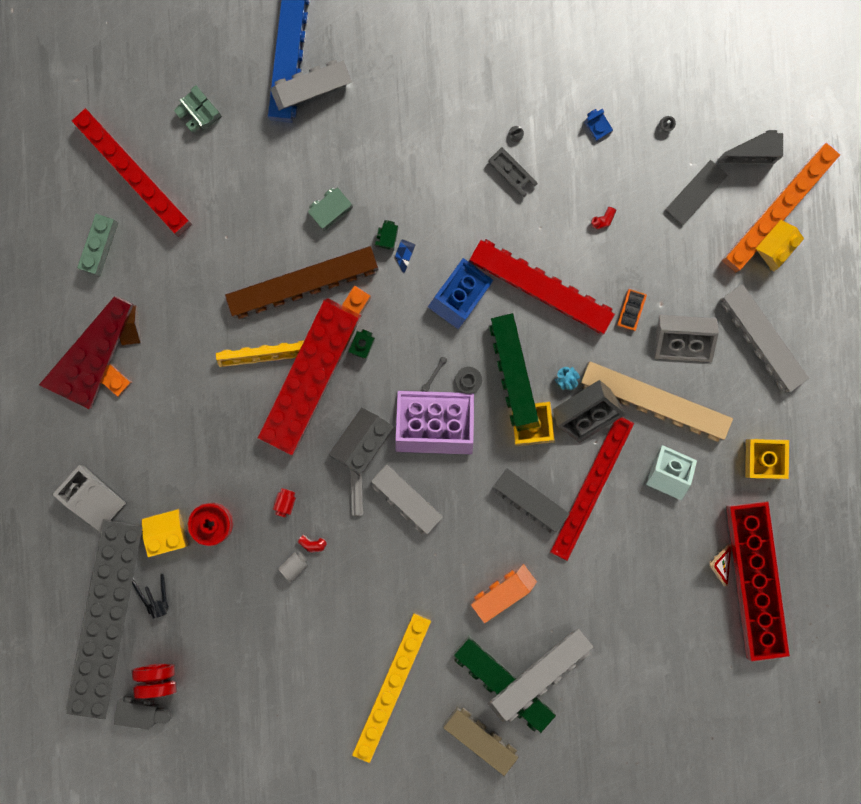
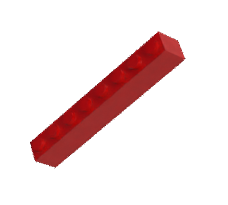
M86 108L72 120L75 126L175 235L179 237L192 225Z
M487 239L479 241L469 259L470 263L600 335L605 334L615 315L611 307L605 304L600 306L595 303L596 299L593 297L580 295L578 293L579 290L570 285L566 287L561 284L562 281L554 276L552 278L546 276V272L538 267H535V269L531 268L524 259L518 258L517 260L511 257V252L503 248L502 250L495 248L493 242Z

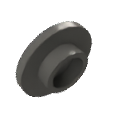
M464 367L456 375V386L464 393H474L482 384V376L477 369Z

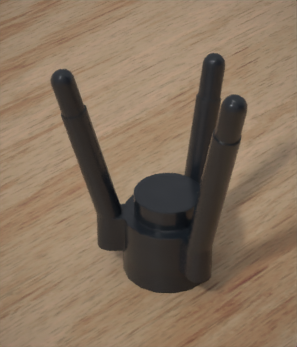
M164 574L160 575L162 603L160 600L154 601L149 587L146 586L145 590L150 600V603H148L135 580H132V585L147 608L148 614H151L152 619L166 615V608H169Z

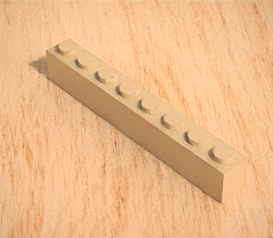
M591 361L587 363L579 383L584 385L583 389H586L600 380L611 389L615 397L619 399L620 404L628 407L632 404L637 406L636 410L646 414L650 411L655 413V418L663 421L666 418L670 419L673 425L681 428L685 425L690 427L691 432L701 435V432L708 435V439L716 442L719 439L725 440L733 418Z

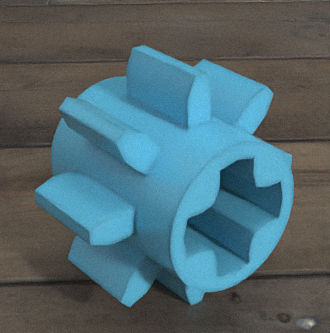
M563 367L558 371L557 376L559 378H556L555 381L562 390H573L578 385L577 379L580 378V375L573 367Z

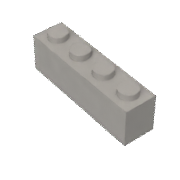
M332 60L326 63L327 67L320 69V66L309 69L310 73L303 75V72L292 75L293 79L286 81L283 78L274 82L275 86L270 90L278 110L280 111L352 83L344 60L338 63L337 60Z
M388 464L372 479L373 485L371 487L379 494L383 492L387 496L385 500L392 507L397 505L402 510L400 514L407 521L409 519L413 520L416 523L414 527L421 534L423 532L428 534L443 518Z

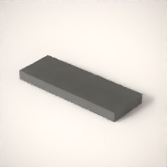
M710 160L670 203L665 211L683 226L728 175Z

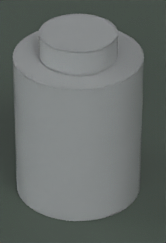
M294 552L278 570L287 580L292 582L308 566L306 563L308 559L301 552L299 554Z

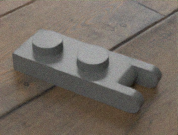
M503 147L488 160L523 197L527 193L522 188L530 182L533 186L538 184Z

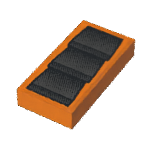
M628 289L616 326L636 331L647 294Z

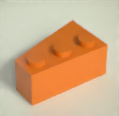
M524 564L514 571H509L503 576L504 578L501 581L496 580L486 592L482 590L474 596L475 600L471 606L484 624L526 596L536 585V579Z

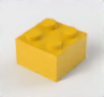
M550 402L535 403L540 427L517 432L516 426H514L515 444L517 447L555 443Z
M746 439L745 478L789 479V440Z

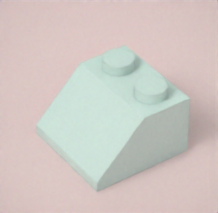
M662 445L650 470L646 485L682 500L691 486L697 460Z

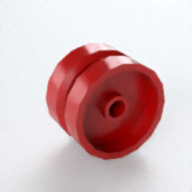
M218 503L200 505L193 510L188 520V530L191 537L199 544L205 546L217 545L226 540L232 533L234 525L233 516L230 511ZM209 521H213L214 526L210 527L208 525Z
M151 664L131 670L132 680L142 682L133 687L134 698H154L177 692L176 682L165 680L175 675L174 664Z

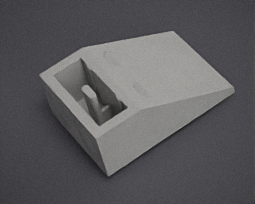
M78 465L52 494L63 505L99 532L101 531L102 520H112L126 504L84 465Z

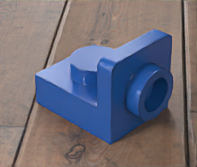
M603 108L599 111L594 109L587 114L588 117L585 120V124L596 141L613 132L611 125L604 115Z

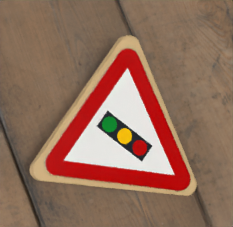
M727 544L717 556H714L713 561H709L710 568L723 586H728L731 544Z

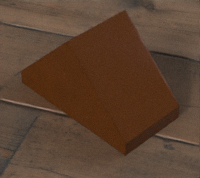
M137 305L133 306L120 337L122 346L141 343Z

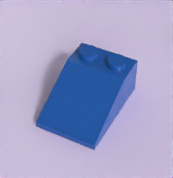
M462 258L430 302L428 308L459 329L494 280Z

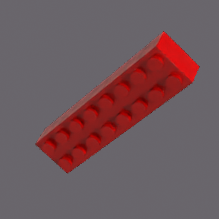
M329 298L323 301L258 439L290 455L296 452L362 315Z
M758 501L726 506L746 658L750 661L789 657L769 502Z

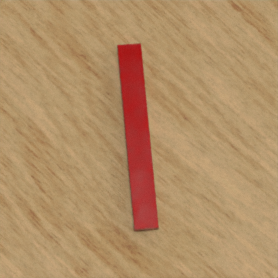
M621 417L612 423L569 511L570 515L565 520L550 553L568 561L632 430L633 422Z

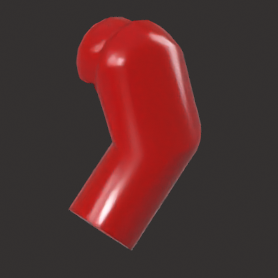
M608 207L604 216L593 217L591 220L593 228L602 229L609 227L617 210Z
M304 535L297 541L310 553L322 552L327 545L326 541L322 538L311 542Z

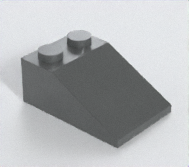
M768 130L766 133L724 152L718 159V163L775 164L783 157V133H777V130Z

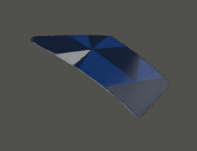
M402 239L395 257L402 272L405 273L416 245Z

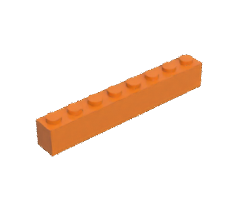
M824 143L721 261L735 273L740 271L757 252V246L780 220L784 221L837 160L840 154L828 143Z

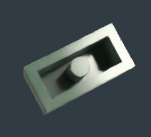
M338 187L329 189L320 202L316 200L309 206V215L323 231L353 208L350 201Z

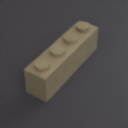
M456 707L443 724V728L505 776L519 758L516 753L518 750L509 743L505 745L501 741L502 737L496 732L490 733L486 730L487 726L482 721L472 719L470 717L472 714L467 709Z

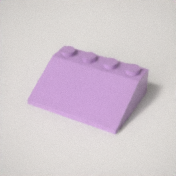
M398 391L396 452L473 453L474 393Z

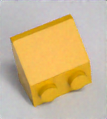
M780 220L757 246L756 250L774 272L800 245L804 237L797 227Z
M179 509L142 519L143 541L148 557L189 546Z

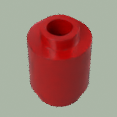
M281 488L280 492L277 493L273 510L276 511L275 515L285 518L287 514L291 515L296 500V492Z

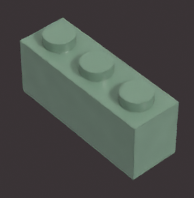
M95 214L77 266L78 269L101 276L118 226L117 221Z

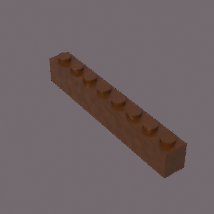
M368 246L225 294L232 317L241 320L249 317L248 313L254 311L256 314L267 311L266 307L274 305V308L285 305L284 301L290 299L293 302L303 299V295L308 293L316 295L321 293L323 288L333 289L339 287L341 282L351 283L357 281L359 276H372L379 269L372 248Z

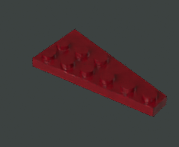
M114 296L47 374L39 386L87 409H92L134 304Z

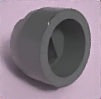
M664 116L660 120L659 125L663 131H672L676 126V121L672 116ZM670 120L671 122L664 127L663 124Z
M520 126L511 127L508 134L509 138L514 142H519L524 136L523 129ZM518 130L521 131L520 133H517V134H515V135L512 136V133H513V132H516V131H518Z

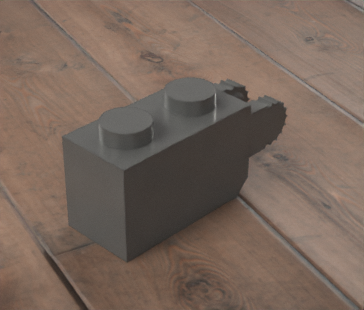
M124 696L117 701L114 725L149 730L156 723H168L172 719V713L170 710L159 708V704L154 703V700L143 699V701H136L134 697Z

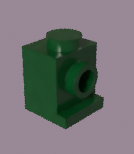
M384 220L382 228H378L377 239H380V242H375L377 248L395 250L399 229L395 222Z
M364 329L361 332L357 331L348 352L367 360L375 338L372 337L373 333ZM365 340L366 345L363 347L359 346V341Z

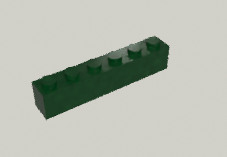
M514 314L491 318L492 325H489L491 337L495 336L496 339L493 347L495 354L500 356V360L497 361L499 372L504 374L501 382L503 390H507L509 395L505 397L507 407L512 408L513 415H509L512 427L516 426L517 432L540 427Z
M469 636L453 653L456 657L454 661L462 668L465 665L470 670L468 673L475 680H482L484 682L483 687L490 693L494 691L498 695L516 680L509 671ZM536 696L532 699L533 703L525 710L521 708L517 712V717L519 719L523 717L528 721L526 725L532 731L538 730L542 733L556 717V714Z

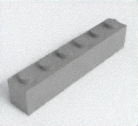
M743 284L721 298V306L727 313L730 312L734 325L738 329H742L744 339L748 344L754 346L756 349L754 353L760 360L763 359L766 363V370L771 376H775L777 379L776 384L781 391L791 392L809 379Z
M580 629L574 630L489 701L488 705L502 722L507 720L509 722L513 721L518 716L517 712L521 708L525 710L533 703L532 699L534 697H540L548 691L546 688L551 683L554 685L562 679L561 674L565 671L570 672L577 666L575 663L579 659L584 660L591 654L590 650L593 648V645Z

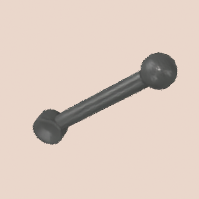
M446 357L440 358V363L427 384L423 385L422 389L425 392L429 391L430 384L442 365L447 363Z

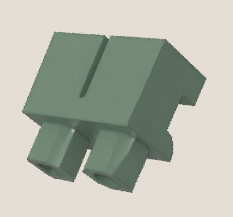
M197 85L191 89L189 94L179 100L181 103L174 110L181 120L190 113L193 118L185 125L192 133L201 128L205 130L222 117Z

